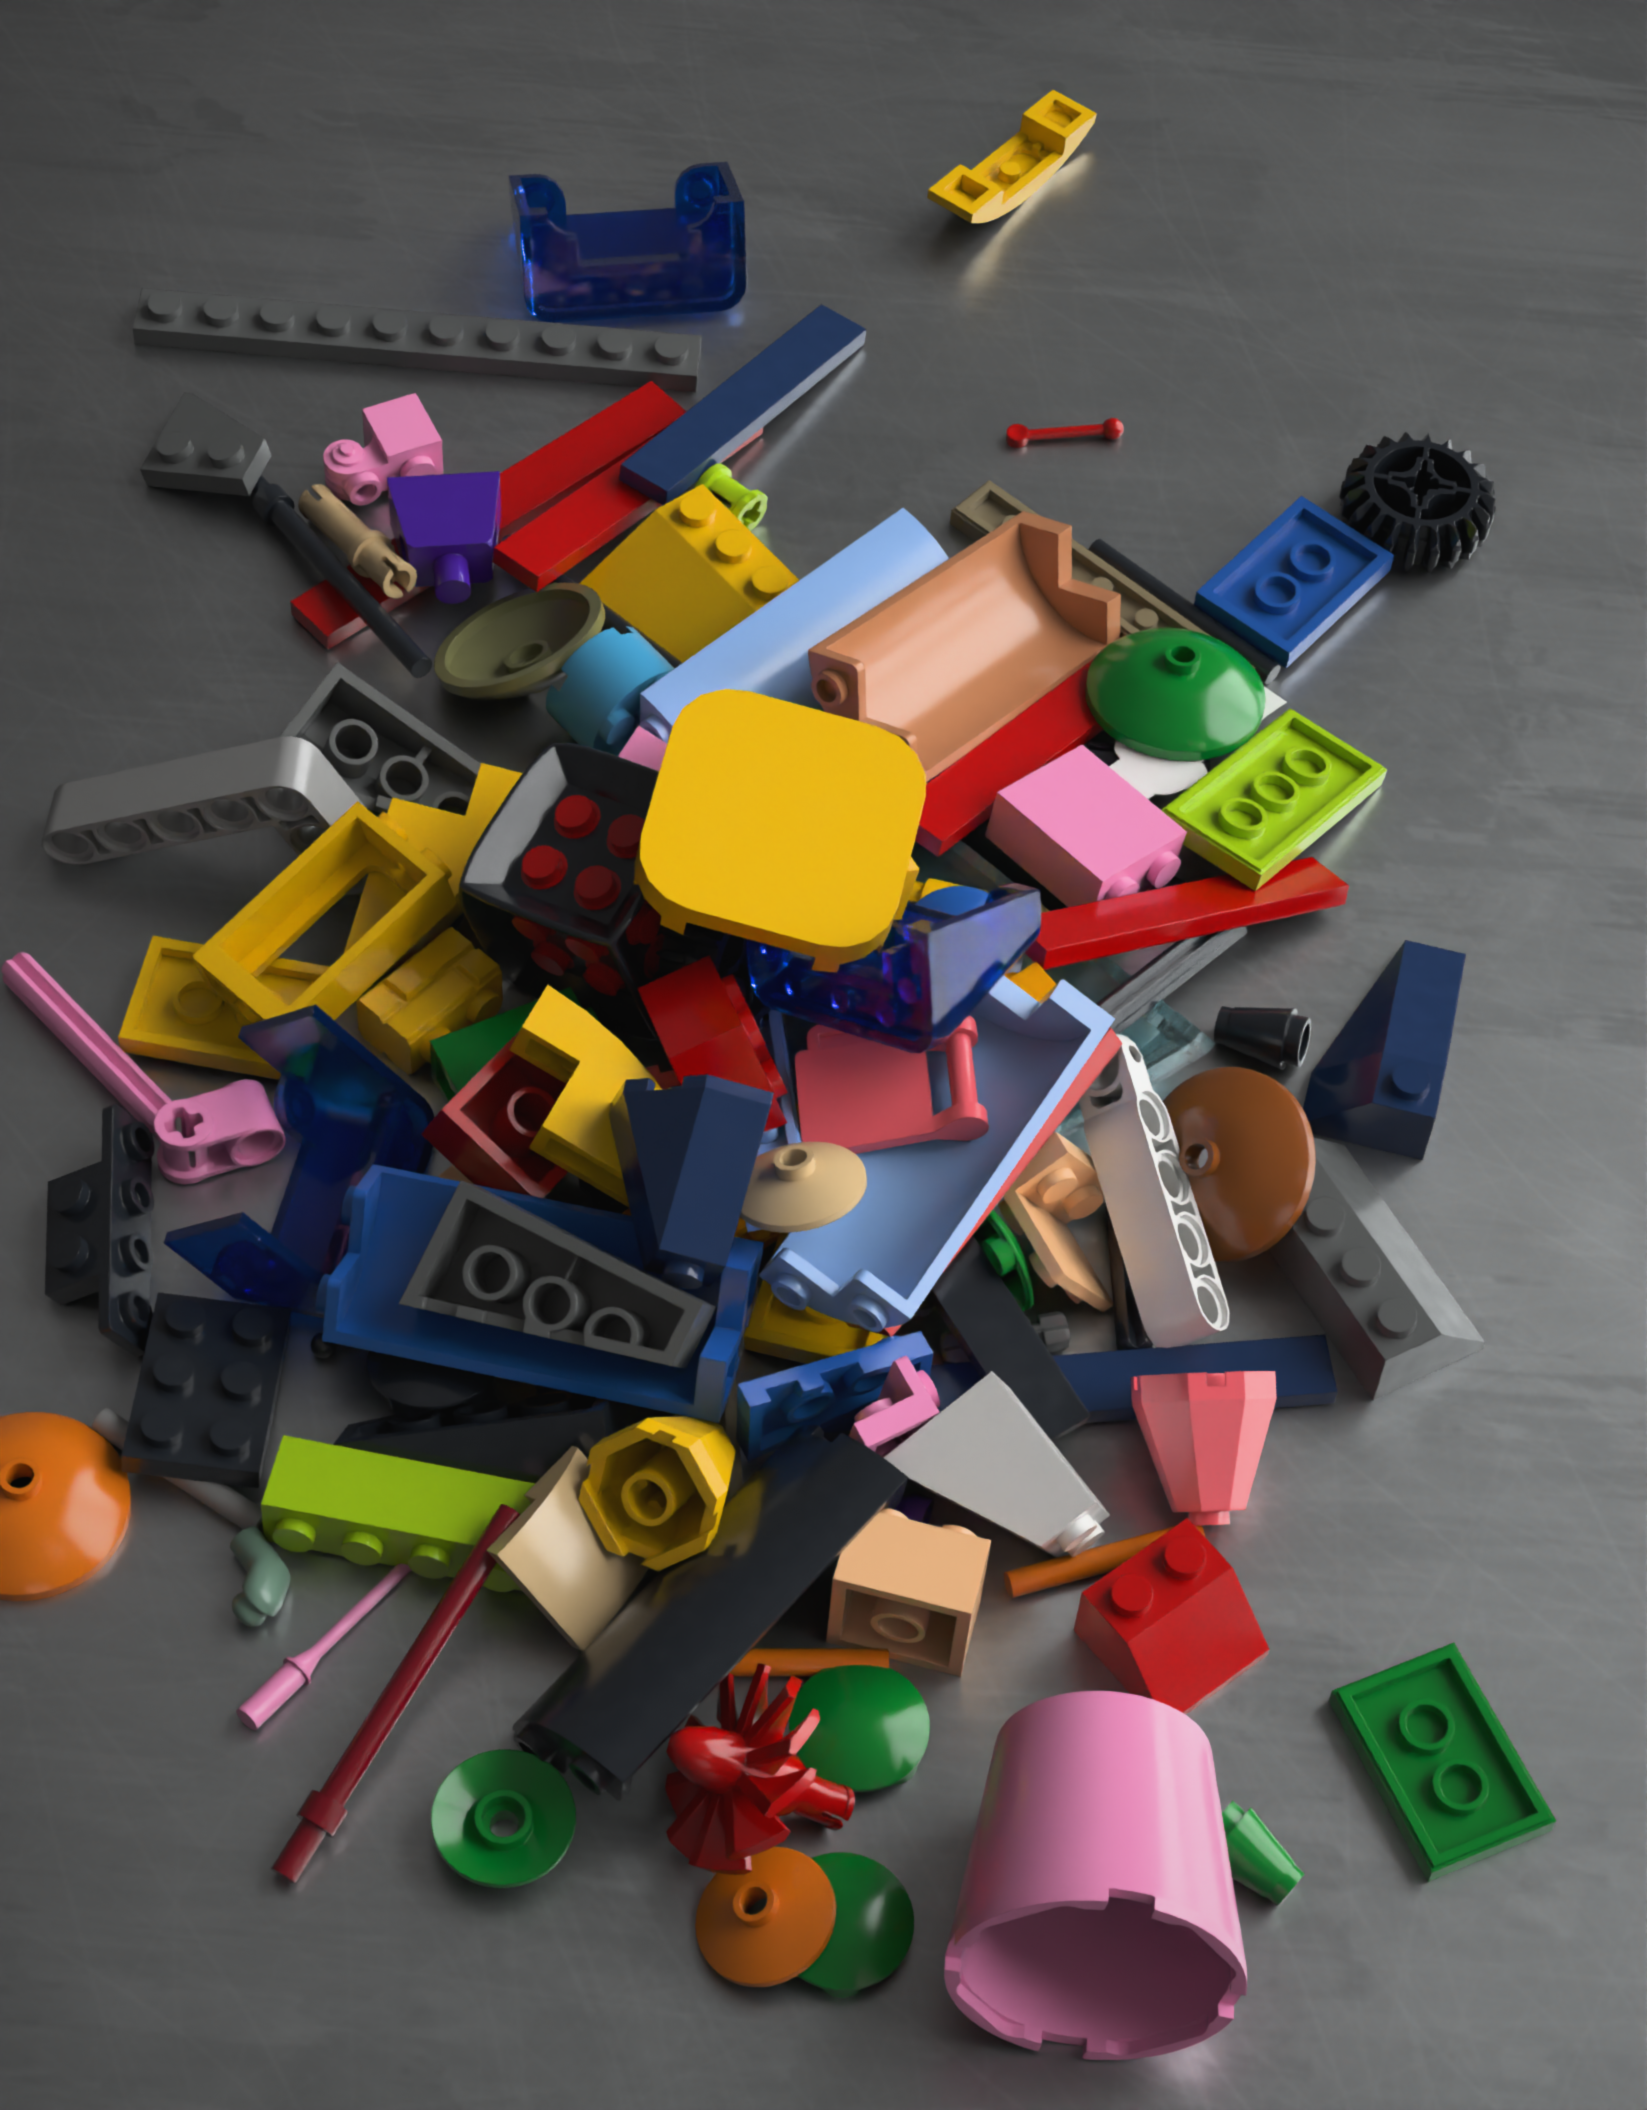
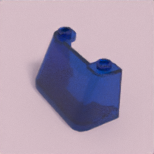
M728 162L699 163L689 166L682 171L675 182L674 208L566 215L564 193L556 180L541 174L508 176L510 206L522 291L526 307L535 318L543 322L560 323L720 312L731 309L744 296L747 285L745 202Z
M1006 883L990 891L985 900V905L957 916L907 903L902 919L893 920L890 932L880 952L874 950L863 959L841 964L837 973L812 970L815 957L746 939L751 985L761 1002L772 1010L909 1053H922L946 1042L1036 941L1041 928L1040 890L1017 883Z

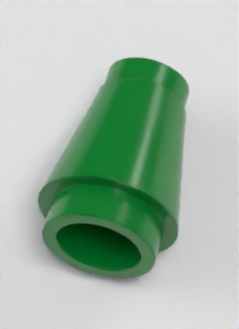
M1232 1800L1222 1812L1232 1878L1262 1897H1267L1278 1906L1305 1873L1294 1864L1295 1861L1252 1807L1246 1812Z

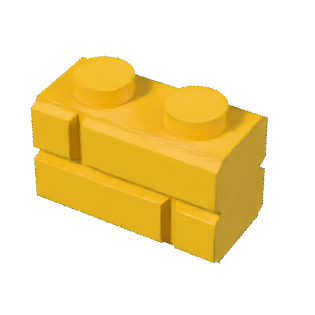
M448 927L356 1001L358 1030L365 1040L381 1053L385 1052L388 1059L407 1075H412L426 1062L431 1064V1040L496 1016L503 1001L502 971L499 965L479 948L477 950L474 949L468 939L453 927Z

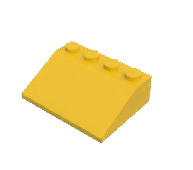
M701 484L656 509L579 584L592 588L600 597L601 602L684 663L797 583L799 579L727 507Z

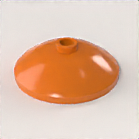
M22 1412L0 1417V1600H40L59 1595L79 1586L102 1569L117 1551L125 1536L132 1505L127 1472H122L121 1458L113 1446L103 1436L91 1429L90 1426L78 1420L47 1412ZM29 1477L33 1479L29 1485L22 1488L10 1486L12 1481L18 1478Z

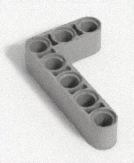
M292 736L277 737L59 785L54 791L42 837V848L46 854L57 861L71 865H82L273 826L299 856L357 801L362 805L363 803L315 745L302 738ZM368 874L345 895L362 894Z

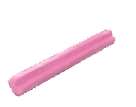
M19 952L12 959L6 960L1 967V972L4 974L3 982L134 1118L144 1123L150 1132L155 1134L154 1120L156 1114L165 1104L172 1102V1100L30 954Z

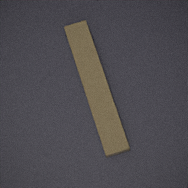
M988 480L951 510L950 524L976 542L1022 511L1035 515L1038 514ZM1072 539V579L1121 594L1120 638L1138 631L1154 628H1180L1209 635Z

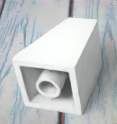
M993 1371L884 1457V1459L908 1476L910 1482L1055 1557H1059L1066 1551L1072 1557H1075L1088 1549L1105 1533L1099 1524L1110 1516L1108 1511L1013 1391Z

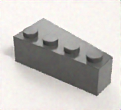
M460 1181L399 1304L680 1368H687L717 1308L490 1191L464 1181Z

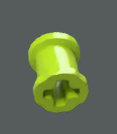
M722 463L709 467L701 475L694 488L703 484L752 531L759 524L767 510L768 497L758 489L748 490L731 478V470Z

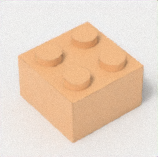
M883 1508L839 1556L832 1583L826 1642L846 1648H888L889 1659L961 1677L980 1607L991 1540L977 1537L972 1531L961 1526L943 1525L937 1527L910 1520L904 1514L894 1509Z

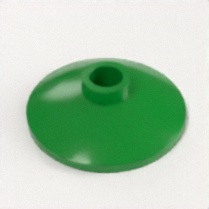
M511 1749L483 1752L470 1757L456 1766L438 1788L431 1811L432 1835L443 1860L461 1877L478 1885L492 1888L518 1887L536 1881L546 1875L565 1856L573 1840L576 1826L575 1802L564 1777L551 1764L541 1761L536 1755ZM501 1820L512 1821L518 1827L513 1835L506 1837L496 1836L491 1831V1828L496 1822Z

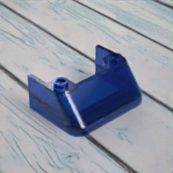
M315 1004L243 1026L238 1035L240 1040L281 1073L274 1095L275 1115L282 1128L301 1144L271 1233L267 1232L244 1212L168 1231L163 1243L236 1300L257 1305L289 1308L294 1313L324 1319L323 1314L316 1312V1295L323 1275L325 1273L332 1274L348 1252L350 1226L343 1225L341 1222L342 1205L347 1189L351 1185L357 1186L373 1164L424 1174L433 1145L421 1133L435 1116L431 1106L423 1096Z

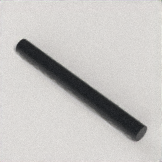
M1097 539L1091 544L1088 549L1211 637L1224 642L1241 654L1255 667L1263 683L1268 685L1277 677L1281 668L1278 663L1102 539Z

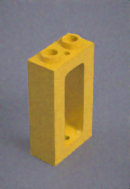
M358 801L192 955L206 985L292 1060L457 905L448 882L452 873L445 862L429 848L419 852L407 842L408 836L406 832L390 815L381 812L376 817ZM373 871L380 872L406 893L390 911L289 1006L256 979L366 874Z

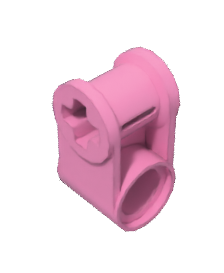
M245 1079L235 1081L214 1091L187 1099L174 1100L165 1104L157 1112L154 1120L155 1135L161 1143L157 1152L158 1169L165 1178L178 1184H194L208 1177L241 1167L260 1165L278 1155L286 1142V1137L263 1085L256 1080ZM178 1117L181 1118L182 1132L176 1131L175 1120ZM189 1151L194 1152L195 1164L193 1166H190Z

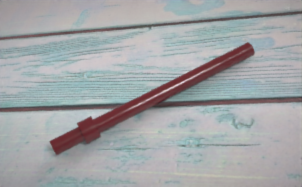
M500 1504L319 1792L311 1790L297 1812L296 1816L301 1821L271 1867V1870L280 1877L296 1884L324 1837L333 1838L349 1813L344 1808L346 1802L497 1562L488 1553L487 1549L521 1515L513 1508Z

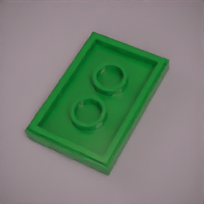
M1454 1642L1332 1690L1328 1702L1427 1882L1553 1830L1556 1823L1555 1817Z

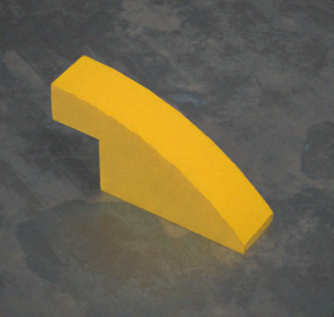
M481 763L465 816L392 797L387 814L406 832L408 836L407 842L419 852L429 848L449 867L452 876L448 879L457 905L383 975L406 962L450 927L463 913L459 899V883L466 862L485 828L523 773ZM373 871L368 873L344 953L406 895L403 890L380 872Z
M547 985L509 1049L511 1052L566 1084L529 1149L629 1207L609 1119L611 1102L626 1079L650 1078L655 1082L654 1090H662V1088L622 1041L586 1010Z

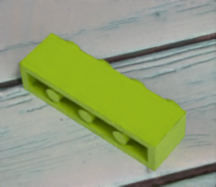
M283 1435L261 1502L263 1535L269 1542L276 1543L280 1547L293 1552L320 1551L344 1556L347 1560L360 1565L381 1563L396 1566L397 1564H406L413 1572L423 1577L439 1579L448 1576L454 1578L500 1504L507 1505L522 1514L531 1505L524 1495L535 1484ZM496 1563L483 1584L484 1587L498 1592H508L514 1589L522 1591L498 1563Z

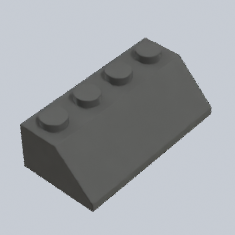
M1314 1137L1316 1165L1312 1189L1307 1203L1293 1227L1280 1241L1268 1250L1370 1398L1374 1401L1482 1350L1485 1341L1345 1145Z

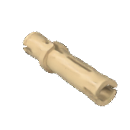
M314 484L311 486L313 492L321 498L320 500H316L307 490L302 493L298 502L299 512L318 527L347 555L348 562L357 574L365 578L370 577L391 598H401L404 596L402 591L393 583L395 581L403 586L408 593L413 589L417 579L416 570L395 552L394 546L391 544L392 541L384 533L371 530L335 497L332 491L325 485Z

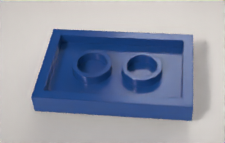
M1301 496L1196 591L1194 605L1263 654L1287 668L1391 570L1394 555Z

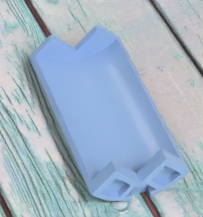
M901 508L641 692L639 726L665 743H668L672 726L681 710L700 695L722 689L751 691L824 711L811 689L812 676L808 650L949 559L927 529L906 509Z
M986 962L964 984L942 1017L948 1014L962 1013L970 1015L976 1021L978 1042L972 1047L978 1103L987 1110L988 1132L982 1137L970 1141L936 1139L856 1154L863 1162L867 1175L866 1191L860 1202L850 1212L832 1223L807 1231L788 1233L758 1276L771 1285L773 1294L782 1303L796 1310H804L808 1306L832 1318L860 1325L872 1332H880L883 1328L895 1327L909 1321L1115 1018L1064 979H1061L1038 1002ZM927 1051L933 1115H936L952 1106L946 1052Z

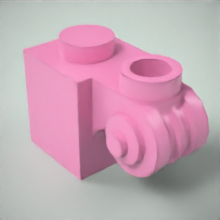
M416 393L363 408L364 448L353 440L342 439L331 443L325 449L323 455L325 485L338 499L350 500L354 505L358 506L370 504L380 496L382 491H388V477L443 474L442 439Z

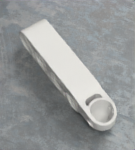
M1116 1034L1122 1042L1120 1049L1078 1101L1084 1119L1085 1136L1147 1336L1156 1347L1184 1346L1226 1329L1229 1324L1230 1315L1228 1303L1188 1175L1182 1170L1179 1163L1180 1148L1166 1106L1153 1091L1143 1056L1136 1044L1127 1036Z

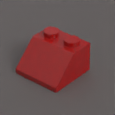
M1188 1518L1081 1593L1073 1629L1130 1694L1159 1701L1185 1715L1265 1658L1270 1650L1233 1567Z

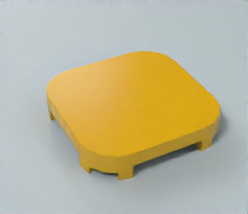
M722 689L702 694L681 710L672 726L635 859L634 885L640 886L644 899L662 916L660 924L682 935L684 934L686 923H691L815 957L812 970L837 973L841 964L863 959L874 950L880 952L890 932L899 906L926 798L925 771L918 755L899 736L880 727L751 691Z

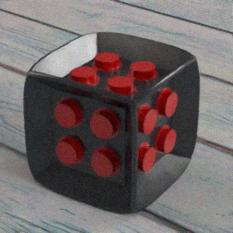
M553 743L542 751L526 768L473 848L459 883V899L463 912L485 953L499 965L502 975L530 996L538 1000L547 985L556 991L571 987L582 1008L590 1006L605 1028L640 1039L660 1040L637 988L655 981L653 980V975L659 969L660 960L656 952L662 949L664 942L662 928L665 926L660 924L662 916L644 899L640 886L634 885L635 859L659 771L588 746L573 743Z

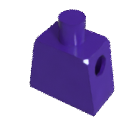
M499 471L387 478L390 525L400 557L405 562L410 563L416 570L417 579L415 587L435 586V595L438 600L447 604H457L469 598L471 594L470 584L487 583L494 578L495 564L492 562L494 546L498 544L501 523Z

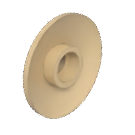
M798 1142L774 1148L756 1157L740 1217L754 1227L772 1232H801L825 1226L846 1215L862 1199L867 1187V1175L864 1164L849 1149L827 1142Z

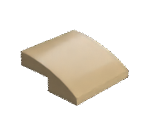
M572 1446L524 1495L531 1505L499 1536L487 1551L572 1647L584 1651L621 1609L649 1567L641 1564L645 1558L631 1552L622 1557L605 1549L578 1500L582 1482L588 1478L591 1464L586 1466L588 1459L579 1448Z

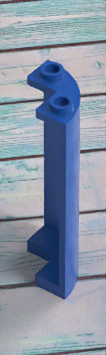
M373 1164L357 1186L351 1185L347 1189L342 1205L341 1222L343 1225L350 1226L348 1252L332 1274L325 1273L323 1275L316 1295V1312L324 1315L322 1341L719 1423L728 1402L740 1363L738 1351L744 1327H749L764 1242L734 1237L726 1267L710 1287L702 1285L697 1289L680 1288L717 1307L687 1368H680L399 1304L460 1181ZM480 1186L644 1270L632 1216ZM647 1271V1272H649V1273H651V1274H653V1275L659 1277L660 1279H662V1278H661L662 1274H658V1273H655V1272Z

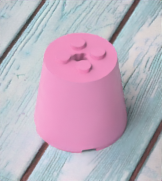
M1080 1691L1059 1694L1034 1702L1016 1712L1001 1727L992 1754L945 1953L944 1980L946 1989L958 2009L979 2027L1003 2040L1035 2051H1039L1043 2039L1057 2043L1083 2046L1082 2059L1126 2060L1153 2057L1188 2048L1215 2035L1234 2019V2005L1241 1995L1246 1996L1247 1967L1212 1749L1202 1729L1182 1712L1159 1701L1139 1695L1114 1691Z

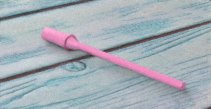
M397 1564L315 1645L293 1658L286 1657L283 1660L284 1665L236 1710L240 1720L247 1727L256 1731L302 1685H309L311 1683L310 1676L320 1658L411 1571L409 1566Z

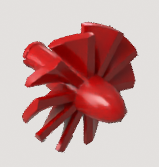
M758 1663L740 1716L738 1715L735 1702L734 1675L728 1673L719 1683L716 1719L720 1722L721 1728L705 1726L697 1716L691 1714L684 1728L670 1735L666 1750L672 1764L679 1770L667 1774L665 1785L667 1795L677 1815V1819L666 1831L668 1840L679 1852L689 1859L688 1864L714 1874L745 1875L751 1872L752 1855L784 1842L791 1831L778 1818L780 1816L795 1813L836 1831L844 1825L842 1820L833 1817L832 1814L848 1821L854 1809L855 1796L851 1787L836 1784L816 1776L817 1769L811 1767L806 1769L799 1757L795 1756L820 1721L819 1710L813 1708L794 1730L783 1737L802 1680L791 1675L784 1688L768 1706L767 1691L771 1667L762 1663Z

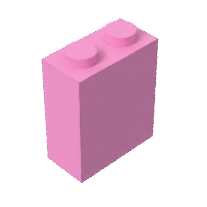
M1080 745L998 791L985 836L1067 907L1145 892L1153 886L1156 888L1165 886L1172 880L1180 868L1181 860L1178 857L1187 831L1085 746Z

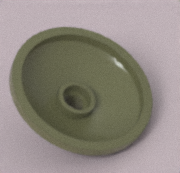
M552 583L538 592L528 588L513 593L477 611L446 637L435 655V673L441 685L447 691L474 700L513 699L544 691L551 684L553 685L566 676L561 668L568 658L585 642L601 632L605 621L604 606L600 597L592 588L577 583Z

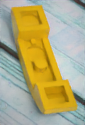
M1052 90L1022 114L1020 131L972 170L959 164L928 189L927 198L970 223L979 224L997 219L1027 200L1055 174L1093 126L1097 113Z

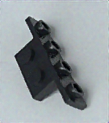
M113 1104L102 1110L101 1161L48 1181L45 1295L58 1304L64 1305L99 1291L98 1328L100 1333L134 1357L144 1355L153 1316L150 1304L151 1268L154 1262L151 1248V1212L154 1208V1197L151 1186L152 1156L154 1155L155 1145L152 1133L144 1123L135 1119L117 1104Z

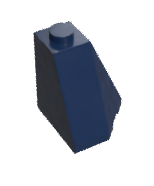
M708 1074L684 1076L682 1086H673L663 1090H654L655 1082L650 1078L626 1079L611 1102L609 1119L643 1268L647 1271L662 1274V1280L675 1287L684 1289H697L702 1285L710 1287L726 1267L774 1093Z

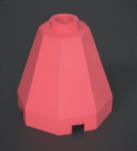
M1275 1371L1202 1372L1130 1377L1132 1407L1172 1512H1188V1519L1195 1526L1230 1524L1229 1511L1246 1509L1277 1399Z

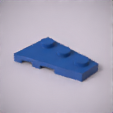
M918 1331L901 1337H887L874 1345L739 1383L736 1440L747 1461L749 1462L776 1450L800 1426L819 1425L823 1429L859 1413L865 1407L876 1402L893 1361L905 1355L911 1361L916 1372L923 1370L930 1377L933 1352L922 1332Z

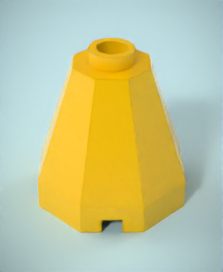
M688 1416L646 1418L601 1439L590 1449L586 1466L591 1464L588 1478L582 1482L578 1500L607 1551L622 1557L631 1552L645 1558L641 1563L642 1565L660 1571L704 1551L710 1545L718 1531L736 1450L724 1428L711 1421Z

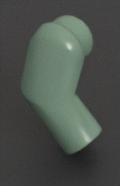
M251 1526L239 1532L230 1543V1549L248 1572L242 1585L243 1591L233 1598L232 1611L245 1625L257 1627L265 1621L268 1615L275 1616L282 1608L290 1586L291 1576L288 1567L261 1530L256 1526Z

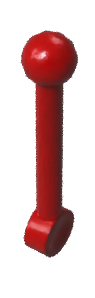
M1117 418L1106 419L1103 424L1028 429L1022 424H1013L1007 429L1006 442L1013 448H1022L1027 445L1028 441L1100 435H1104L1107 439L1115 440L1123 434L1124 427Z

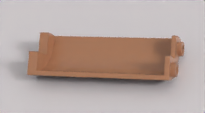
M1022 511L808 650V657L812 676L811 689L816 700L822 705L824 712L871 724L899 736L918 755L926 774V782H928L1093 660L1107 645L1119 639L1121 594L1072 579V525Z

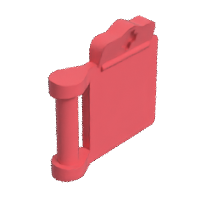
M895 1010L880 1014L855 1011L838 1021L812 1027L806 1037L807 1050L797 1052L795 1055L801 1142L832 1143L845 1147L855 1154L936 1139L970 1141L978 1139L988 1132L987 1110L978 1103L972 1047L978 1042L977 1025L975 1019L968 1014H948L924 1028L910 1030L908 1018L902 1011ZM927 1051L946 1052L952 1106L936 1115H933Z

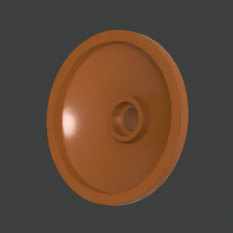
M1220 1067L1192 1076L1178 1085L1162 1101L1170 1116L1180 1148L1179 1163L1182 1170L1188 1175L1214 1261L1229 1263L1246 1260L1261 1254L1280 1241L1301 1215L1309 1198L1315 1174L1316 1151L1312 1129L1303 1108L1294 1095L1278 1081L1265 1074L1240 1067ZM1206 1148L1208 1153L1207 1161L1202 1168H1199L1200 1155Z

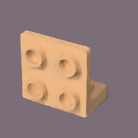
M1054 1132L1003 1196L1004 1200L998 1203V1207L1007 1223L1018 1235L1026 1234L1035 1249L1029 1255V1260L1046 1285L1053 1288L1058 1284L1076 1304L1085 1301L1101 1312H1105L1113 1306V1301L1067 1226V1223L1070 1221L1082 1219L1095 1212L1103 1203V1192L1092 1156L1059 1133Z

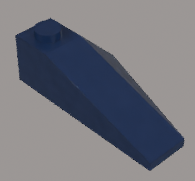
M1408 940L1404 941L1311 1072L1303 1110L1308 1118L1313 1134L1423 1160L1438 1110L1466 954Z

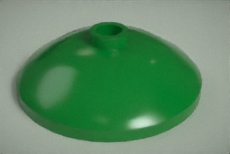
M1180 628L1147 629L1113 641L1102 649L1091 663L1085 688L1087 705L1091 714L1101 728L1111 737L1140 753L1176 761L1206 760L1238 749L1257 732L1263 718L1266 702L1265 690L1260 676L1241 654L1214 637Z

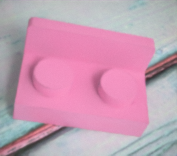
M906 1355L893 1361L878 1400L865 1407L854 1417L856 1423L853 1424L849 1437L867 1446L883 1458L940 1413L937 1409L940 1407L939 1395L929 1375L923 1370L916 1372Z

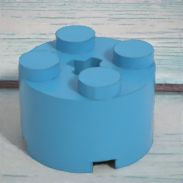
M626 626V634L621 635L613 627L598 633L579 647L561 668L568 677L558 691L551 684L546 696V709L549 715L579 745L588 746L616 756L620 754L638 725H640V693L675 669L636 629Z

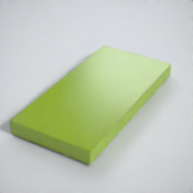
M1289 708L1161 811L1187 831L1183 842L1184 846L1256 891L1382 785L1387 769Z

